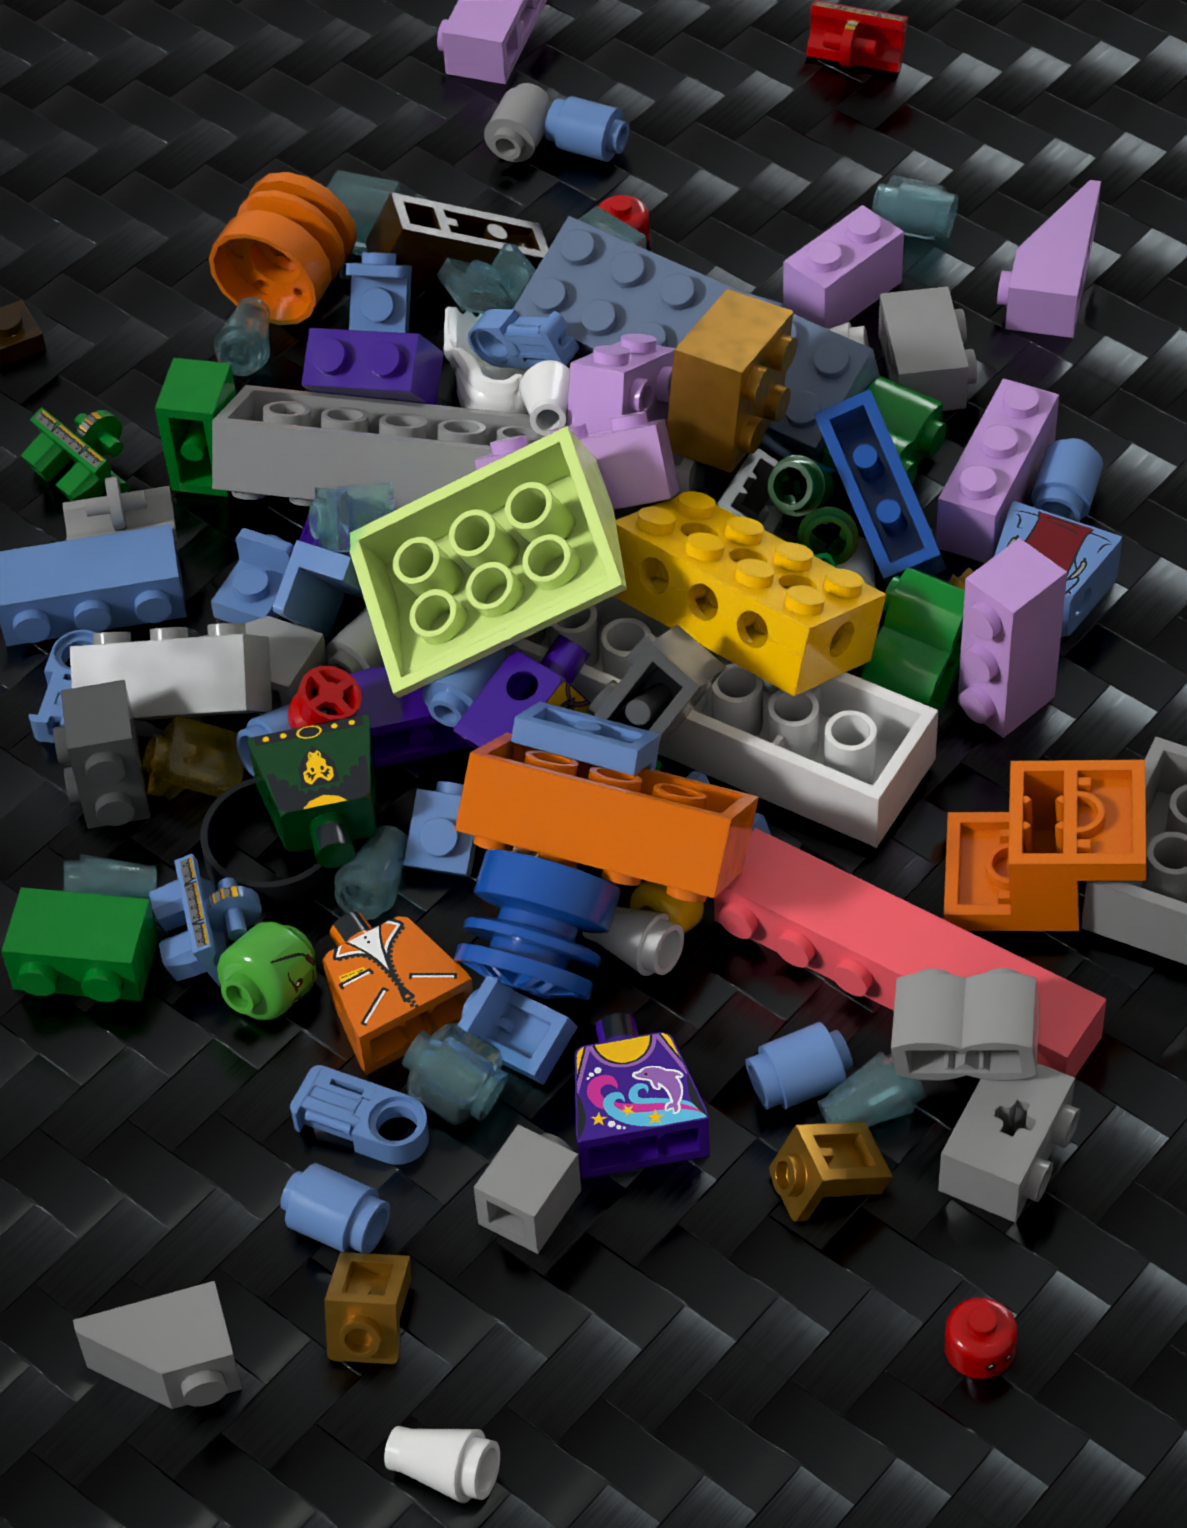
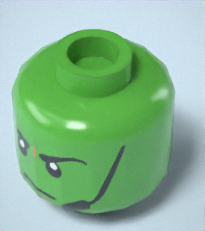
M260 922L249 929L221 954L217 965L218 980L226 1003L236 1012L257 1020H274L284 1014L312 989L317 977L315 951L311 942L297 928L277 922Z

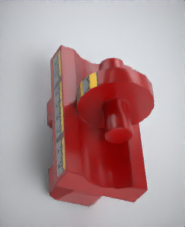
M815 0L811 5V29L806 56L837 61L841 67L852 68L854 65L898 73L902 68L908 17Z

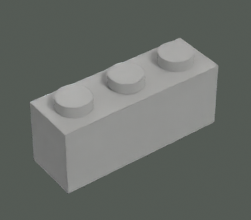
M245 623L207 625L208 636L189 638L188 628L150 629L149 641L131 642V632L94 633L93 645L70 646L71 688L125 680L134 721L267 713L272 711L269 637L246 634Z

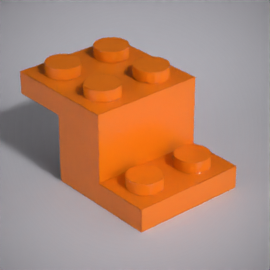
M1145 760L1011 761L1009 812H948L944 920L966 931H1079V881H1146Z

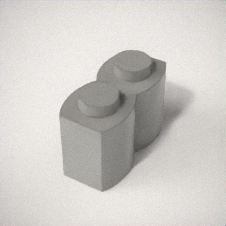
M932 968L896 978L891 1041L896 1074L901 1077L917 1080H948L968 1075L986 1080L1006 1081L1036 1076L1040 1001L1036 977L1020 974L1008 968H996L986 973L965 978L950 974L945 970Z

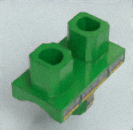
M41 407L30 419L41 433L21 454V457L47 482H50L71 461L74 465L55 486L70 501L100 497L106 491L105 478L117 476L111 471L110 463L103 457L107 454L111 457H116L123 450V443L119 441L122 434L120 419L108 410H98L89 416L86 413H81L74 420V427L77 428V432L74 434ZM117 476L121 493L128 492L131 489L130 486Z

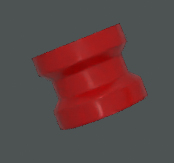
M319 666L311 669L303 676L297 694L289 705L287 711L288 724L291 729L355 717L362 702L360 686L349 673L337 667ZM328 708L332 711V713H325L320 710H325Z

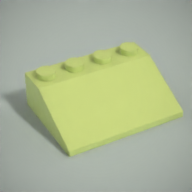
M568 426L345 535L393 694L398 698L627 589L614 509L596 457Z

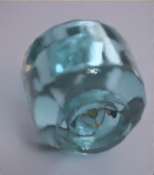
M457 1023L445 1024L433 1035L425 1031L420 1032L410 1045L402 1062V1066L410 1070L406 1086L408 1095L418 1100L424 1108L453 1125L463 1124L472 1117L478 1121L483 1120L499 1099L508 1080V1074L501 1070L503 1066L501 1051L475 1033L467 1032L458 1026Z

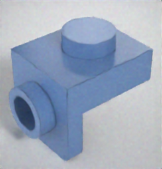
M439 781L437 782L436 791L417 789L404 866L412 869L471 878L476 845L473 843L474 836L454 831L463 784Z
M487 975L480 988L472 992L466 1000L462 1010V1018L457 1025V1032L483 1055L544 1085L578 1026L569 1017L516 992L511 986L500 983L501 978Z

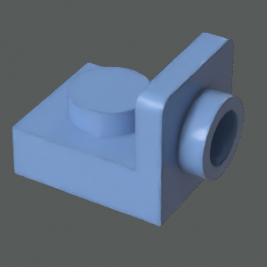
M362 252V263H346V275H351L349 330L409 333L412 266L396 265V254Z
M243 528L236 537L240 560L211 600L214 618L229 623H247L266 616L278 619L280 615L273 612V604L294 545L275 535H264Z

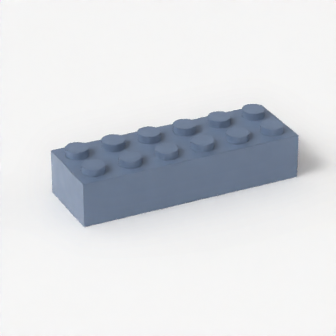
M568 216L513 309L517 312L518 316L549 317L553 311L560 313L568 325L565 329L566 335L573 336L579 345V351L571 359V362L593 353L596 346L612 345L621 341V336L625 334L651 335L657 339L656 345L676 348L726 289L750 297L753 296ZM793 314L791 336L797 339V348L792 364L786 371L785 387L791 390L790 402L782 420L778 423L773 421L765 430L759 447L782 458L791 455H803L822 464V451L826 442L814 413L866 391L880 375L872 348Z

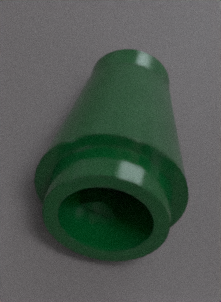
M791 455L782 459L774 467L768 480L769 496L775 506L784 514L794 517L805 516L815 509L835 501L843 490V482L836 469L803 455Z
M827 504L805 516L798 528L797 542L808 547L813 552V555L830 554L835 564L839 565L849 560L856 551L859 542V532L855 521L849 514L837 506ZM828 522L839 525V528L832 534H824L818 530L817 525L823 523L827 526Z

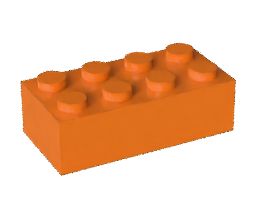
M508 732L470 752L454 831L473 835V843L481 848L513 851L515 846L538 852L537 858L576 868L577 863L600 868L602 869L601 876L614 883L637 886L641 884L642 880L665 885L667 886L666 893L669 896L694 903L705 902L707 897L715 898L743 872L759 796L649 768L642 769L634 776L511 742L512 733Z

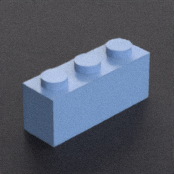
M171 524L0 551V625L6 647L56 639L75 630H90L98 633L105 630L159 623L187 617L180 563Z

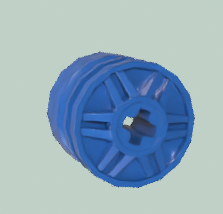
M486 850L474 893L487 903L500 908L497 919L486 917L466 918L463 928L469 933L491 942L489 948L466 943L458 944L453 960L459 965L474 970L484 978L487 975L494 978L497 976L501 978L500 983L511 986L516 992L546 1000L569 998L588 1001L590 1000L594 983L567 971V967L570 964L592 969L599 968L602 958L591 949L576 943L577 933L600 934L610 932L622 890L617 885L600 877L556 862L506 850Z

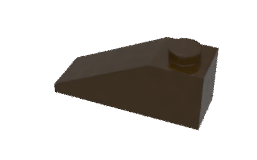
M393 192L390 193L365 242L368 252L396 254V265L412 266L411 287L432 289L534 271L538 268L549 249L540 223Z

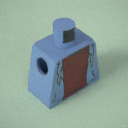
M1013 501L1007 514L995 556L1020 538L1067 571L1061 638L1070 636L1114 585L1118 577L1122 536Z

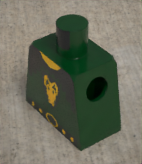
M368 714L247 738L256 786L284 848L293 853L314 849L317 863L327 868H336L349 863L355 855L353 841L369 838L376 832V762Z

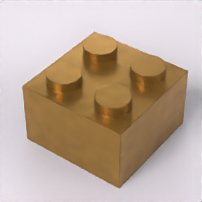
M726 289L674 349L667 431L672 453L732 473L747 453L754 454L757 451L765 430L773 421L778 423L782 420L790 402L791 390L785 387L786 371L792 364L797 348V339L791 336L794 311Z

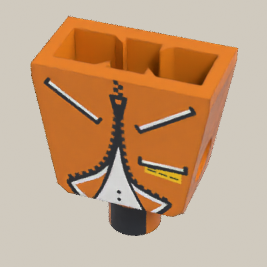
M351 912L340 917L332 925L329 935L337 948L329 951L323 958L328 991L365 1075L457 1028L462 1018L464 1004L473 992L472 978L408 917L397 916L373 929L362 913Z

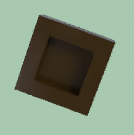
M23 300L0 307V367L47 350L43 333Z

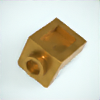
M866 1122L796 1125L769 1167L774 1188L781 1196L793 1221H807L823 1197L881 1194L893 1177Z
M340 1252L324 1300L327 1356L330 1360L379 1364L397 1363L401 1351L399 1320L411 1282L410 1256Z

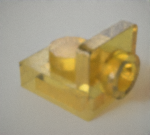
M176 715L160 735H152L147 744L143 758V770L150 772L148 794L161 797L171 785H176L219 797L231 787L241 783L244 765L237 751L236 738L238 732Z

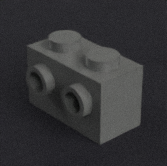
M679 625L674 626L658 638L650 632L634 647L626 658L625 663L631 668L619 683L615 680L609 682L596 696L588 709L596 717L661 734L659 753L726 666Z
M125 680L61 690L64 726L53 728L59 765L71 764L72 766L64 768L65 784L70 806L82 804L88 829L107 825L119 826L131 821L151 818L144 759Z

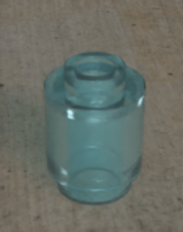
M892 175L887 185L879 184L874 196L872 211L904 231V235L933 241L936 236L947 239L955 222L958 195L948 193L946 186Z

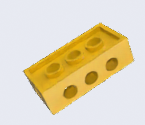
M683 492L679 496L651 507H644L638 512L616 520L627 589L613 597L669 628L679 625L705 648L795 697L871 661L886 594L864 583L863 578L859 574L847 569H838L813 556V552L808 547L782 540L765 531L760 522L747 517H739L716 505L715 500L709 495L700 492Z

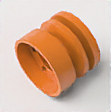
M290 172L268 174L255 183L248 198L240 205L237 215L228 222L213 244L209 255L211 275L222 293L239 309L258 320L276 325L298 324L312 315L325 295L331 280L336 278L342 265L350 257L357 242L355 222L346 206L328 188L309 177Z

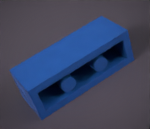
M868 389L814 413L887 586L895 576L901 577L907 567L920 570L932 576L947 570V566L871 390Z

